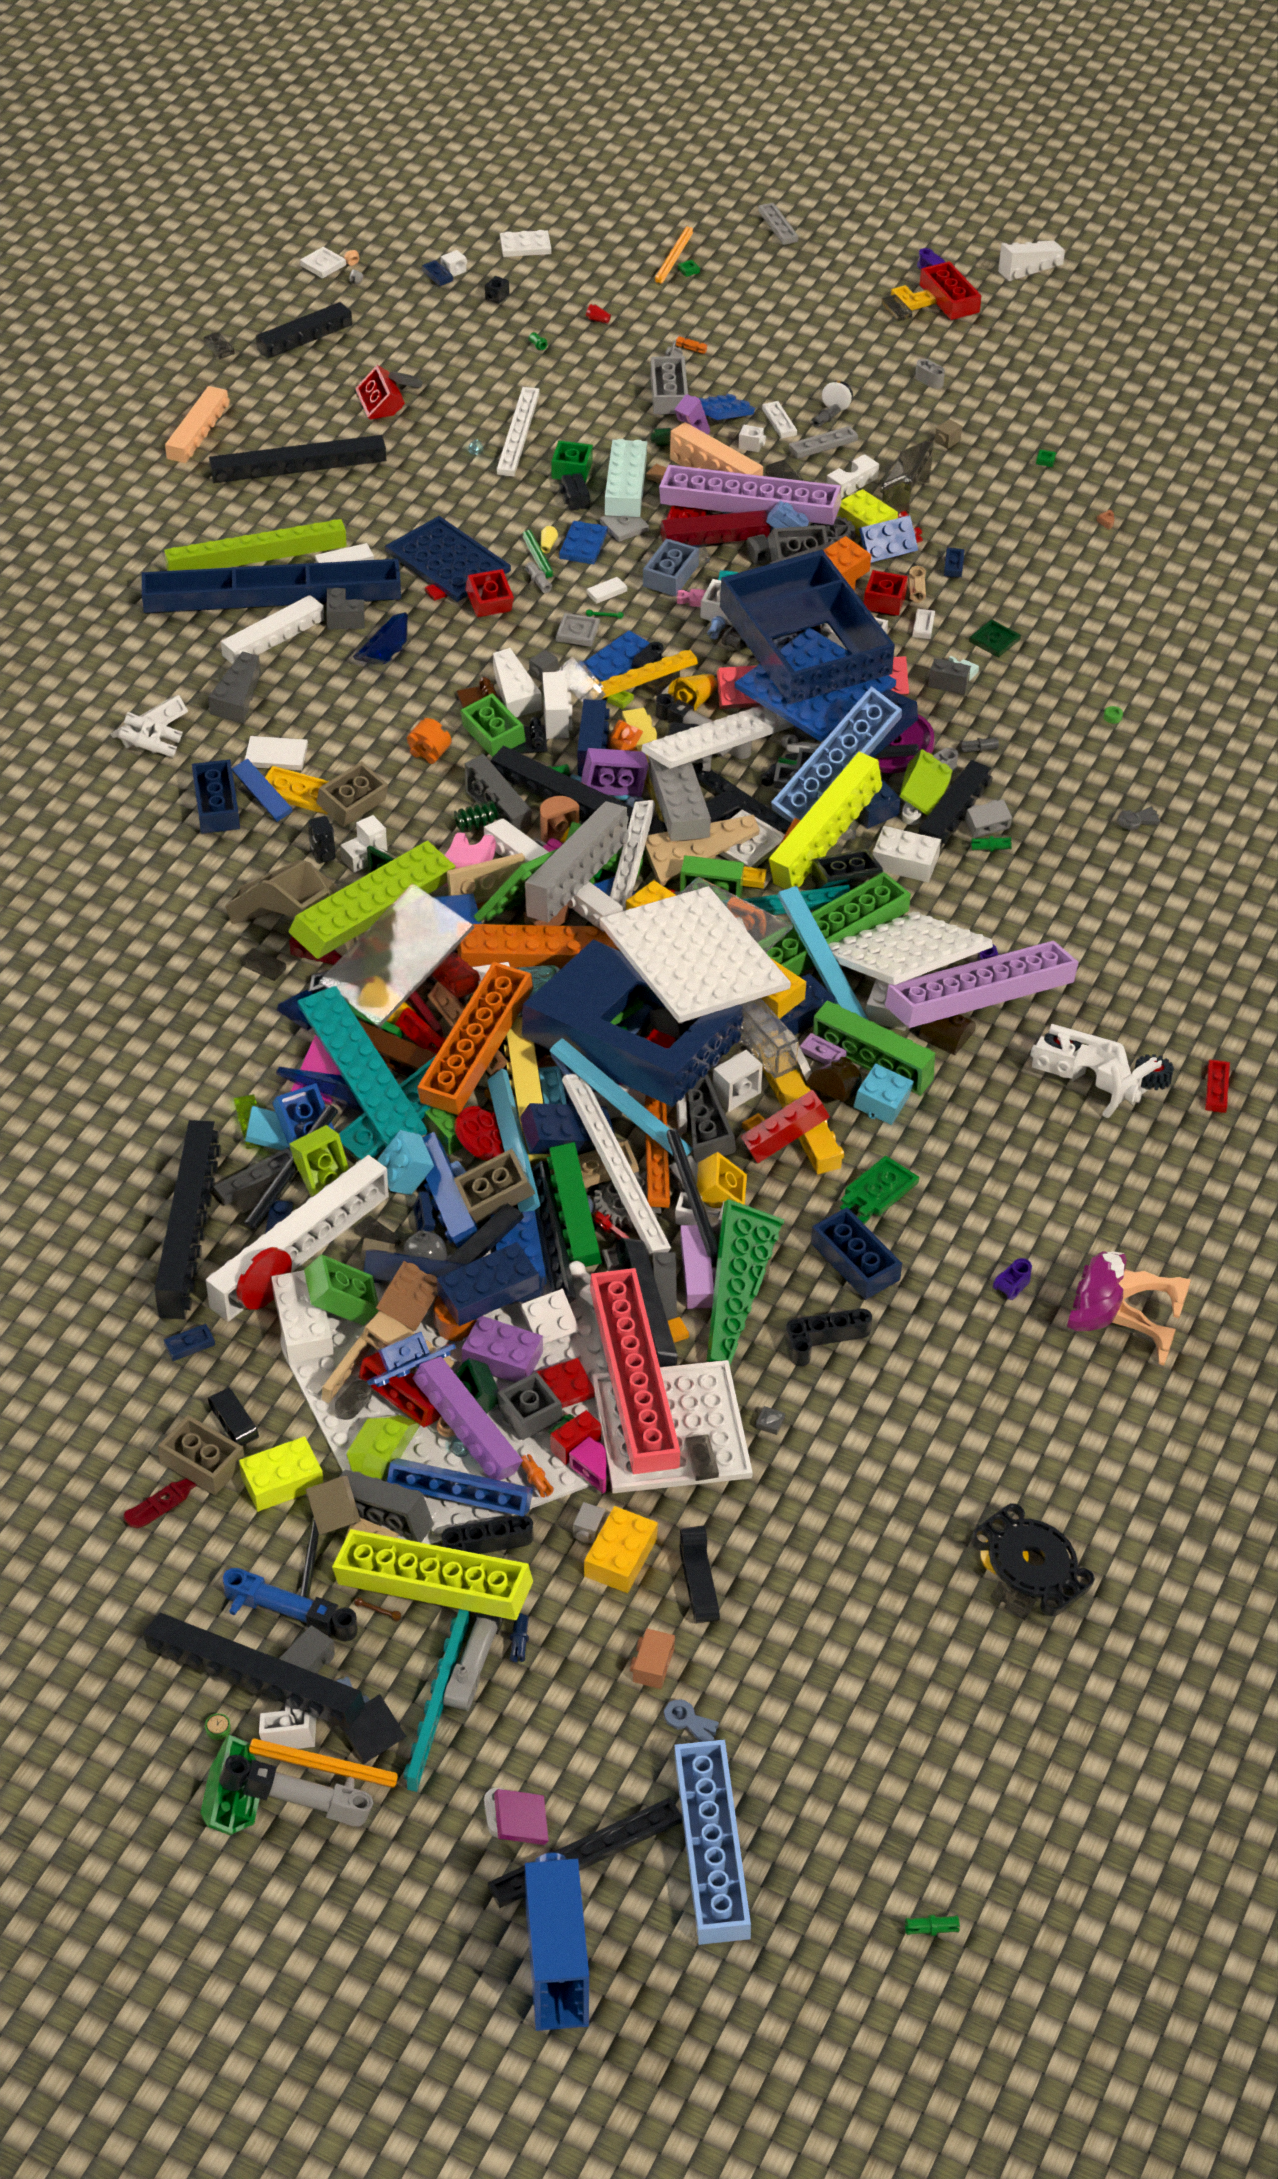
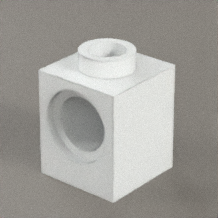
M458 250L441 256V265L453 277L467 272V259Z
M743 425L739 434V449L759 452L761 446H764L766 441L764 428Z

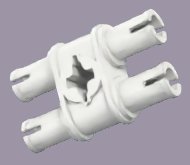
M127 712L124 723L139 728L140 731L135 732L121 727L119 739L129 741L136 747L152 751L153 754L158 752L171 758L174 757L177 747L162 742L161 739L163 737L179 743L182 731L172 729L164 722L160 723L149 719L148 716L143 718Z

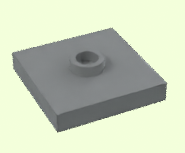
M607 515L600 518V523L603 526H608V532L618 542L649 531V525L641 517Z
M564 613L556 634V641L592 647L600 625V619Z

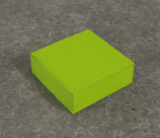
M627 691L607 697L608 703L624 709L634 700V694Z

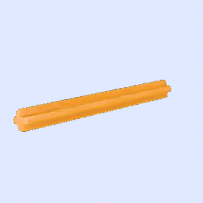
M686 226L656 274V283L662 284L692 236V227Z
M252 1739L249 1747L251 1754L391 1788L396 1786L398 1774L395 1772L263 1740Z

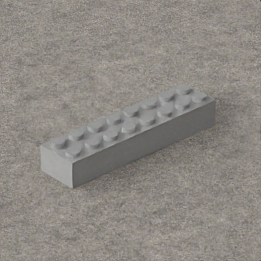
M605 801L525 882L527 917L548 923L598 873L601 867L607 864L608 860L627 843L629 833L627 832V807Z

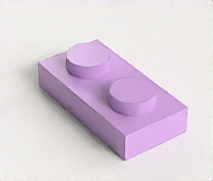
M812 1033L800 1045L803 1054L825 1065L840 1059V1057H846V1050Z

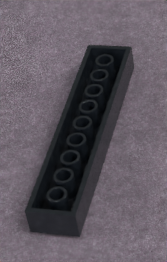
M188 1121L154 1289L159 1318L186 1319L187 1311H191L192 1297H190V1294L195 1292V1280L193 1279L194 1275H198L199 1270L197 1258H201L202 1245H200V1242L205 1240V1228L203 1227L204 1224L208 1223L209 1214L207 1207H211L212 1203L210 1190L214 1191L215 1178H213V1175L218 1172V1161L216 1159L221 1156V1145L217 1144L219 1143V1130H216L215 1121Z

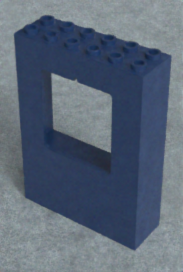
M823 549L721 578L720 608L789 704L892 674L895 644ZM827 623L851 654L794 671L772 638Z
M593 939L523 1004L522 1037L549 1050L563 1038L609 1078L673 1107L684 1098L690 1089L695 1087L701 1077L704 1078L712 1066L717 1065L719 1059L726 1055L734 1044L740 1041L742 1032H740L741 1024L744 1018L742 1016L743 1006L736 1005L691 1019L695 1023L670 1048H664L610 1022L637 996L666 1008L665 1005L622 952Z

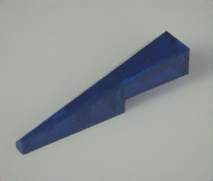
M278 1067L277 1075L302 1087L317 1083L321 1096L331 1101L336 1100L361 1113H365L342 1075Z

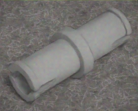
M534 562L527 563L525 570L531 576L532 582L537 584L543 593H548L552 589V585L546 579L545 573L540 571Z

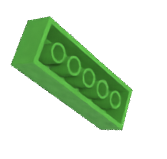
M828 1000L814 1015L813 1034L846 1050V1057L851 1059L853 1063L869 1071L872 1070L876 1063L914 1081L911 1092L919 1096L923 1094L934 1080L935 1052L929 1048H924L912 1040L906 1039L892 1030H887L875 1022L869 1021L857 1013L846 1010Z

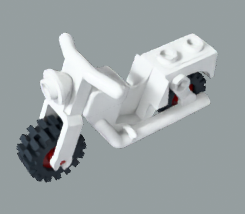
M1051 1024L1050 1031L1045 1034V1038L1041 1036L1037 1045H1033L1030 1057H1033L1032 1068L1057 1074L1064 1078H1071L1072 1081L1084 1075L1086 1067L1092 1068L1097 1075L1096 1087L1112 1094L1111 1102L1103 1112L1105 1118H1109L1118 1105L1126 1099L1134 1106L1135 1102H1140L1142 1094L1151 1090V1088L1158 1090L1160 1087L1163 1090L1165 1087H1169L1174 1066L1172 1062H1169V1059L1163 1060V1056L1158 1058L1156 1054H1152V1057L1146 1054L1145 1057L1140 1056L1136 1060L1135 1069L1131 1074L1125 1048L1121 1043Z

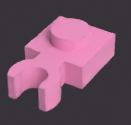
M691 589L690 592L678 590L677 604L689 603V606L701 607V600L707 590Z

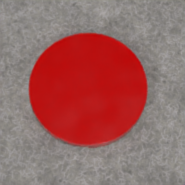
M469 1106L459 1113L454 1123L455 1132L461 1144L470 1153L482 1160L489 1161L505 1152L495 1112L491 1114L480 1109V1106Z
M277 1247L267 1248L251 1259L253 1263L245 1274H241L239 1277L236 1291L237 1298L248 1309H260L274 1300L271 1276L291 1273L292 1260L290 1255Z

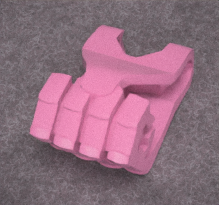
M457 833L451 847L444 856L456 866L455 869L490 861L493 859L496 850L495 837L493 835H484L479 843L469 845L465 833Z

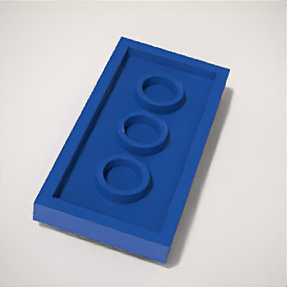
M726 394L725 396L717 395V397L709 396L705 399L699 398L705 415L716 420L753 415L755 407L750 406L749 402L738 400L732 394Z
M629 630L580 664L579 671L596 682H602L610 679L612 676L627 673V671L634 669L632 668V661L636 654L640 653L650 642Z
M535 1210L522 1212L524 1218L495 1245L496 1251L518 1242L539 1273V1276L546 1277Z

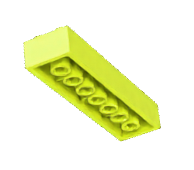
M858 752L771 855L769 863L775 885L784 889L795 886L797 888L800 887L808 874L812 873V859L825 857L828 850L837 843L842 833L848 830L852 821L858 818L861 810L870 803L871 798L881 790L882 781L879 761Z
M350 1529L332 1566L338 1585L517 1620L533 1583L530 1567L527 1563Z

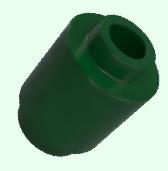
M653 429V433H650L651 443H654L655 447L669 446L671 430L673 429Z

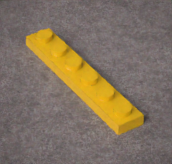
M684 650L674 656L664 657L660 661L648 663L641 668L631 669L619 676H612L608 680L595 682L591 686L586 687L587 692L592 700H600L698 664L697 657L691 650Z

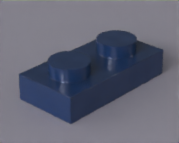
M436 260L422 265V271L439 286L453 282V275Z
M946 549L944 576L962 577L965 549Z
M420 1191L413 1204L417 1232H433L435 1228V1219L432 1218L433 1205L430 1202L428 1192Z
M274 1201L270 1207L265 1234L294 1210L293 1202Z
M206 1324L164 1339V1346L172 1361L215 1345V1340Z

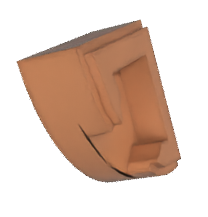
M1111 510L1097 516V522L1107 529L1113 527L1115 518Z

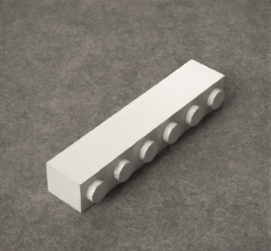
M309 595L222 640V656L233 664L242 651L259 655L324 621V607Z

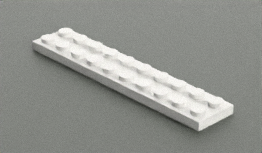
M761 705L642 745L641 752L670 769L791 728L794 725Z

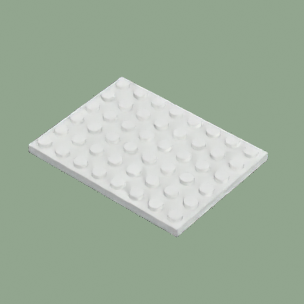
M709 886L600 918L599 925L678 1023L790 989L791 982Z

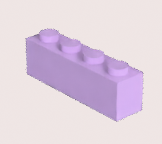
M681 1225L680 1243L687 1309L712 1308L715 1287L713 1281L716 1278V1267L712 1268L711 1264L715 1263V1257H708L697 1225Z

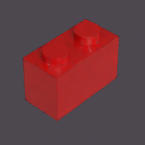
M585 1410L550 1434L551 1452L567 1465L569 1463V1453L585 1439L591 1437L596 1442L601 1441V1423Z

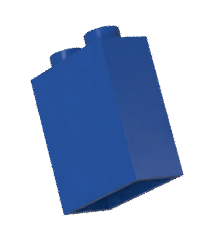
M546 1853L537 1857L535 1862L525 1863L526 1920L535 2030L589 2027V1968L578 1859L566 1860V1857L559 1853Z

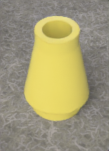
M546 526L541 531L540 548L543 553H549L558 538V532L552 526Z

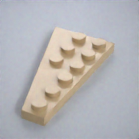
M754 815L711 823L709 838L671 841L668 832L647 835L644 850L658 883L664 886L667 881L675 880L681 876L684 855L714 859L721 852L725 853L736 844H742L759 835L760 829Z

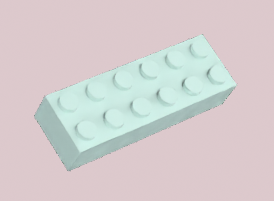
M612 440L605 493V515L640 517L647 462V441Z

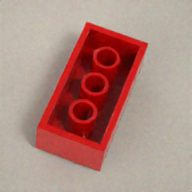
M950 261L921 268L919 286L923 290H929L936 297V304L950 320L980 313L982 295Z

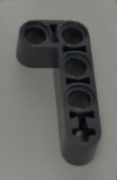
M853 1309L790 1320L786 1325L785 1343L792 1363L796 1366H806L809 1364L812 1346L868 1337L871 1333L872 1314L867 1309Z
M526 1515L449 1527L441 1534L442 1547L476 1554L528 1546L534 1539L533 1520Z
M704 1525L680 1528V1556L694 1622L698 1624L720 1621L719 1606L707 1555L706 1528Z

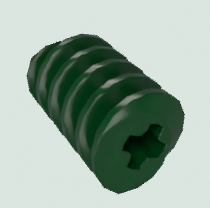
M488 801L487 804L481 803L480 807L476 804L472 808L470 806L466 807L465 810L462 808L458 809V813L454 810L455 822L461 833H464V827L470 832L472 831V825L478 830L479 823L484 827L487 821L491 824L495 819L498 820L497 810L493 801Z

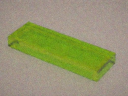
M255 1095L233 1098L246 1149L261 1147L262 1145L245 1141L252 1106L258 1107Z

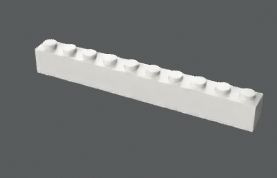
M500 819L484 826V835H493L495 837V851L503 857L522 853L525 856V863L549 853L505 819ZM589 881L568 902L570 908L574 909L603 932V928L599 925L600 918L623 911L622 905Z

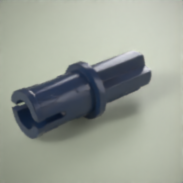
M519 1613L517 1620H514L513 1633L510 1635V1640L512 1641L510 1660L513 1662H518V1657H520V1662L525 1661L526 1643L529 1641V1636L527 1635L529 1617L523 1613Z

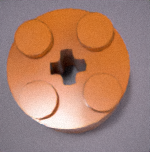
M425 718L421 720L407 736L411 755L416 758L419 756L423 757L428 763L434 764L452 743L449 732H444L441 729L442 725L434 719Z
M438 1296L434 1302V1325L439 1331V1335L449 1341H462L464 1337L469 1336L477 1319L458 1326Z

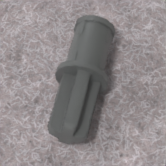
M834 404L828 409H823L819 415L812 418L813 426L819 428L824 423L830 422L832 417L841 411L838 404Z
M997 737L989 739L977 738V740L960 743V750L963 753L973 751L982 753V751L994 750L999 747Z

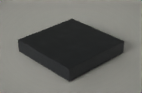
M380 1694L365 1703V1709L350 1729L340 1726L363 1765L407 1737Z

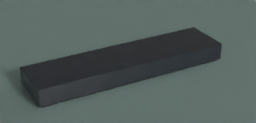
M507 1203L447 1261L469 1264L482 1258L524 1218L523 1213Z

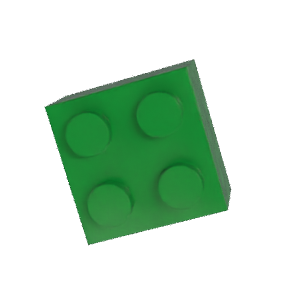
M558 440L551 461V478L561 480L562 475L570 474L572 476V474L581 473L586 483L593 463V445Z

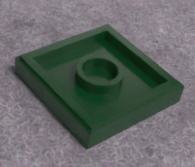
M991 619L969 637V642L999 658L1020 641L1021 635Z

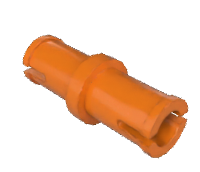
M527 1454V1457L526 1455L522 1456L523 1461L520 1466L527 1474L529 1483L535 1486L541 1497L545 1498V1494L547 1497L551 1495L554 1488L546 1479L544 1470L538 1467L530 1454Z

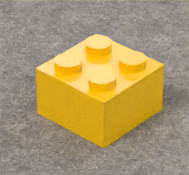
M719 1152L698 1162L697 1187L703 1202L711 1208H721L723 1201L727 1199L745 1205L747 1174Z

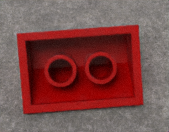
M378 364L355 388L370 420L394 416L405 404L396 382L389 378L390 372Z

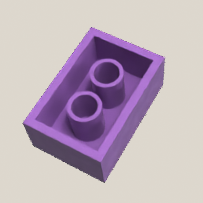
M588 748L581 782L606 795L641 797L649 766L646 754L641 751Z
M481 1316L477 1319L462 1347V1364L468 1358L488 1364L493 1376L516 1383L532 1375L543 1354V1335Z

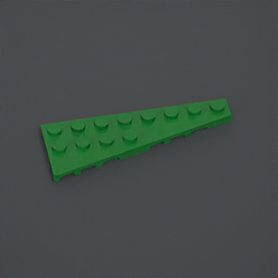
M727 1199L723 1205L706 1359L707 1362L728 1360L729 1366L736 1352L740 1334L745 1328L744 1323L747 1315L751 1312L752 1302L757 1296L764 1278L766 1265L773 1254L772 1249L775 1242L778 1241L780 1228L784 1224V1219Z

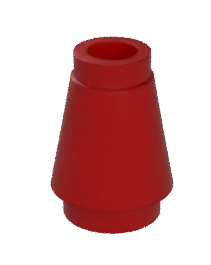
M590 304L586 311V317L589 320L606 324L610 322L611 314L596 304Z

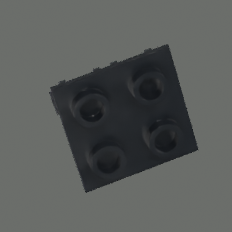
M533 717L530 720V726H524L525 742L512 748V750L519 753L548 752L545 725H541V720L538 717Z

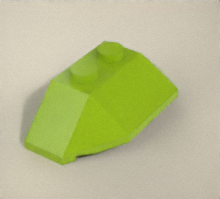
M401 1415L368 1418L346 1453L351 1471L360 1472L363 1475L379 1478L386 1482L390 1463L396 1458H401L420 1424Z

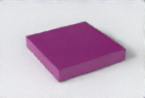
M497 1789L494 1792L498 1839L545 1845L549 1841L544 1795Z

